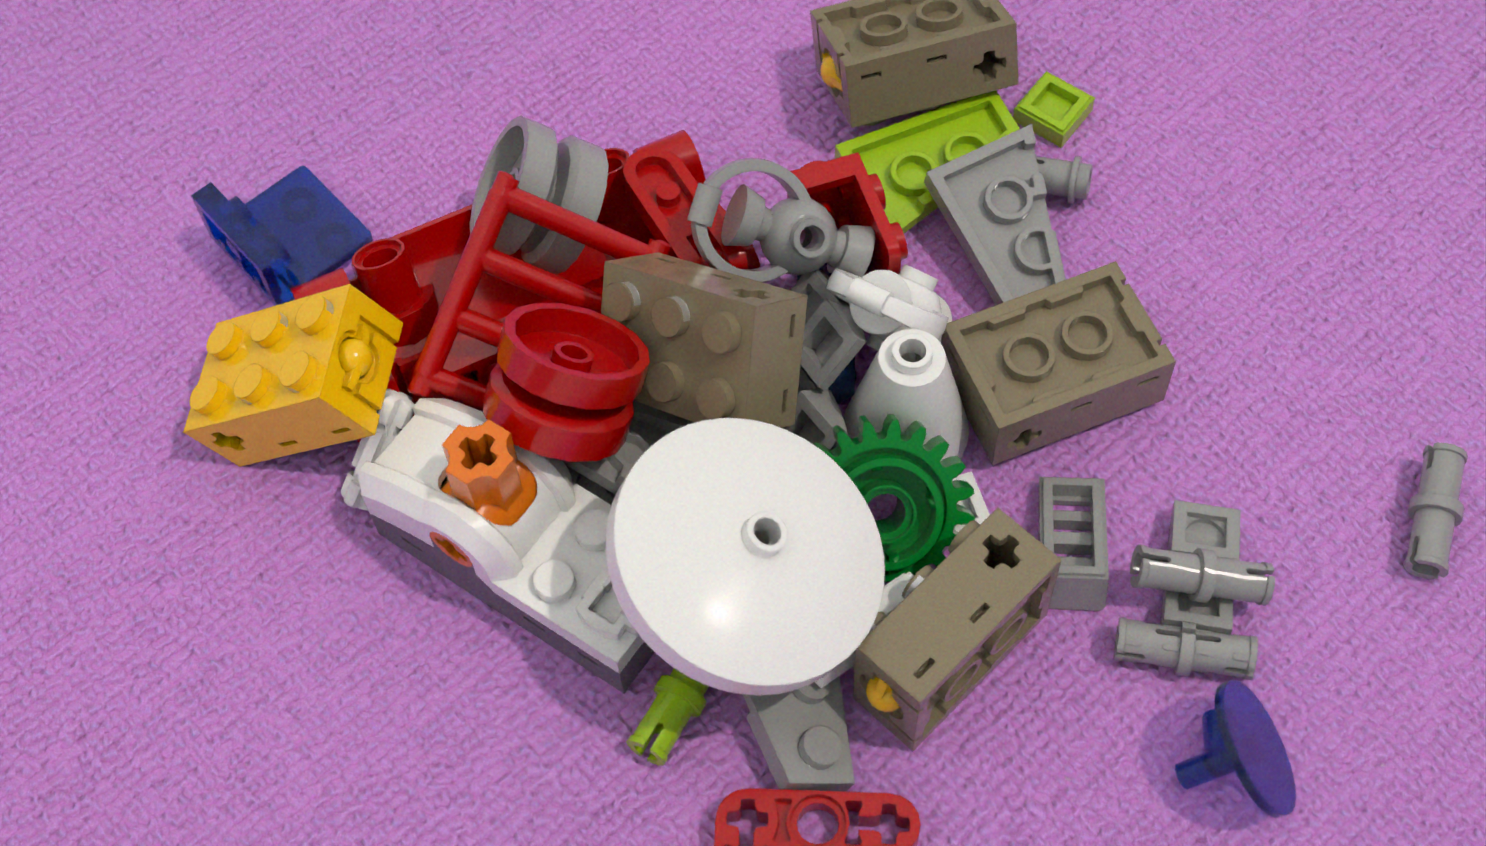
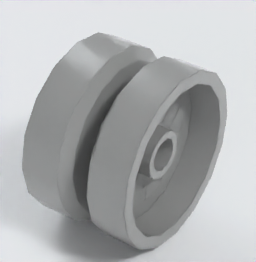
M521 115L511 120L495 142L479 178L472 204L470 234L488 191L492 187L499 171L507 172L515 180L520 181L517 188L596 222L607 188L609 165L606 151L598 145L572 135L557 143L556 132L553 129ZM509 212L494 245V249L508 255L514 254L520 249L521 258L525 262L553 274L565 272L578 259L585 247L584 244Z

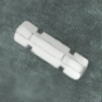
M391 389L386 390L382 409L376 412L380 415L376 433L373 436L361 439L351 464L356 469L348 472L341 489L344 503L348 506L368 511L361 495L358 470L365 461L374 462L399 434L400 430L411 420L414 414L412 407L415 404L409 395Z

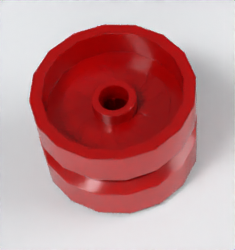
M532 303L517 307L504 319L497 346L498 364L490 372L483 399V415L487 420L489 419L509 431L514 445L543 457L569 462L598 461L615 455L626 442L634 416L633 401L641 392L650 364L648 347L635 332L617 320L587 308L563 303Z

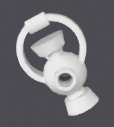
M906 264L903 265L899 274L889 270H875L863 277L835 269L827 283L826 290L849 303L850 312L855 323L862 330L871 333L866 345L876 350H879L888 336L903 329L926 331L936 337L941 343V337L947 323L952 322V314L948 304L934 292L938 279Z

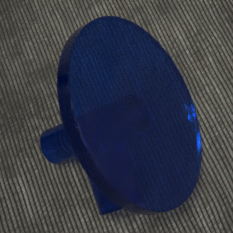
M1230 680L1220 684L1215 691V709L1206 711L1202 716L1204 753L1175 764V772L1180 784L1184 789L1188 790L1235 772L1248 795L1264 813L1273 818H1280L1292 813L1296 804V787L1293 771L1284 744L1271 717L1256 695L1242 682Z

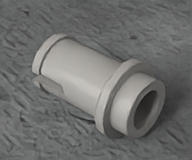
M1036 156L1039 173H1043L1047 194L1067 197V203L1074 204L1075 199L1087 200L1093 164L1082 163V157L1075 156L1074 161Z

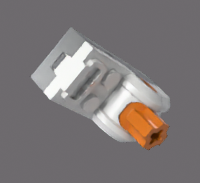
M420 398L412 407L415 415L374 462L365 461L358 470L361 495L378 534L614 688L625 693L655 652L643 641L630 624L613 590L607 566L605 537L611 505L573 482L572 476L562 460L543 457L514 445L511 433L491 420H487L482 411L445 398Z

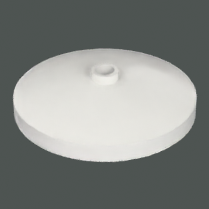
M741 418L709 419L683 426L662 437L645 451L625 477L612 502L605 536L606 559L609 576L618 602L630 624L658 656L681 673L702 684L722 691L745 695H774L808 686L826 676L845 661L865 639L877 617L884 590L885 564L880 534L869 506L857 486L833 459L812 443L788 430L772 424Z

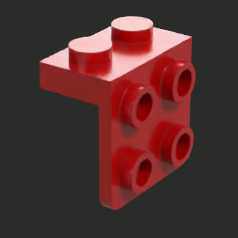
M858 152L828 161H813L805 164L800 169L790 171L805 186L810 198L827 209L833 217L836 227L859 225L871 226L874 229V250L864 275L875 270H889L897 274L900 273L901 260L908 257V248L903 230L898 222L889 223L884 211L886 199L882 183L876 173L868 175Z

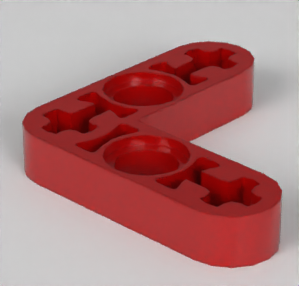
M746 788L736 790L727 795L718 806L715 818L714 846H740L738 827L728 824L729 822L740 821L742 810L747 809L755 810L758 822L767 823V826L755 828L753 846H917L921 823L919 813L913 804L896 794ZM812 810H823L831 814L838 823V831L833 839L826 843L814 844L802 838L797 826L804 814ZM848 811L859 812L858 827L879 826L881 815L890 814L895 816L897 827L907 828L908 831L897 833L895 844L888 845L882 843L880 832L875 830H858V845L847 844L850 828Z

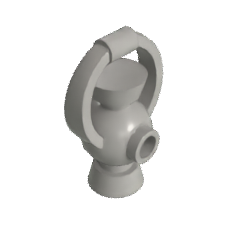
M744 158L732 161L714 171L703 184L698 183L687 218L688 221H691L692 236L697 250L711 268L759 282L770 281L784 274H807L818 270L825 263H827L828 272L831 274L835 269H840L863 277L871 261L875 244V233L871 226L843 225L837 230L835 221L827 209L810 198L805 186L792 172L775 162L761 158ZM758 171L777 180L790 198L779 201L769 209L765 206V199L745 184L737 188L725 213L721 233L722 244L724 246H750L754 240L760 241L762 252L770 262L765 266L755 269H739L726 262L716 252L709 239L707 227H712L723 190L719 189V187L733 176L744 172Z

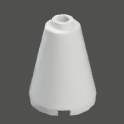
M903 329L894 332L884 340L845 410L843 419L850 438L858 436L859 416L865 415L877 433L882 430L886 416L894 414L899 420L901 435L905 434L907 428L914 421H919L926 428V437L923 445L933 437L940 435L949 444L948 450L941 460L951 456H958L962 460L969 437L968 419L945 350L936 337L919 329Z

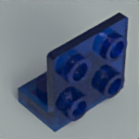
M306 166L296 168L246 204L237 196L228 200L212 182L191 195L210 237L275 306L294 300L290 288L335 271L352 259L355 252L361 247L373 242L371 232Z

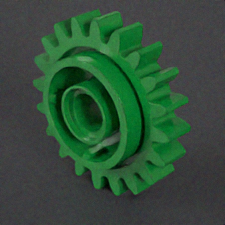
M888 414L883 422L882 430L876 433L873 425L863 415L859 416L857 437L850 438L847 432L839 425L833 427L834 438L837 442V447L834 450H829L824 445L814 442L813 445L833 459L849 476L867 504L880 494L897 496V504L892 514L884 519L875 520L884 552V582L889 583L901 574H906L909 571L915 575L920 569L929 564L938 567L946 559L942 550L946 546H950L952 540L958 534L953 529L954 526L958 524L965 525L975 520V516L969 509L957 504V502L965 500L974 494L973 487L967 481H952L966 468L965 464L958 456H951L941 460L946 454L949 444L940 435L933 437L923 445L926 437V428L919 421H914L907 428L905 434L901 435L899 420L894 414Z

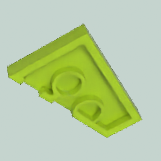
M997 90L959 100L835 145V159L859 153L868 175L876 173L882 183L886 199L884 211L889 223L898 222L903 233H905L938 208L924 184L926 172L1013 133L1020 128Z

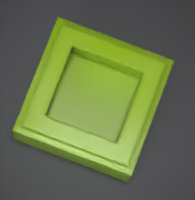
M1046 71L1014 108L1013 118L1017 124L1023 127L1032 124L1035 134L1062 148L1092 112L1095 97Z

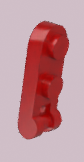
M645 148L630 155L624 163V191L656 240H663L670 244L669 256L710 267L695 251L697 247L692 236L691 221L687 220L698 183L683 161L674 152L664 148ZM716 211L712 227H707L709 239L714 249L732 266L739 269H748L747 257L742 246H724L722 244L721 233L724 219Z

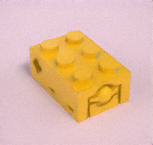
M347 284L216 323L215 329L207 340V355L198 384L190 396L189 403L191 408L183 433L239 467L375 435L380 417L376 412L382 409L397 350L394 343L399 342L403 322L354 286Z

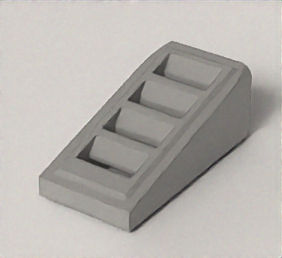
M1039 477L1038 541L1055 554L1091 555V557L1058 556L1062 561L1049 609L1100 611L1106 606L1109 582L1105 479ZM1053 505L1090 506V511L1053 510ZM1054 529H1061V530H1089V531H1091V533H1088V532H1060V531H1054Z

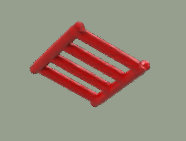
M499 171L492 187L488 191L415 365L414 374L407 390L413 395L428 398L431 392H435L483 411V399L487 385L443 368L458 332L496 348L498 346L503 322L468 308L483 272L553 302L587 308L601 314L602 294L494 249L508 212L616 259L658 252L668 255L671 248L670 244L663 240L655 241L651 238L648 244L519 189L517 187L520 181L515 180L507 172Z

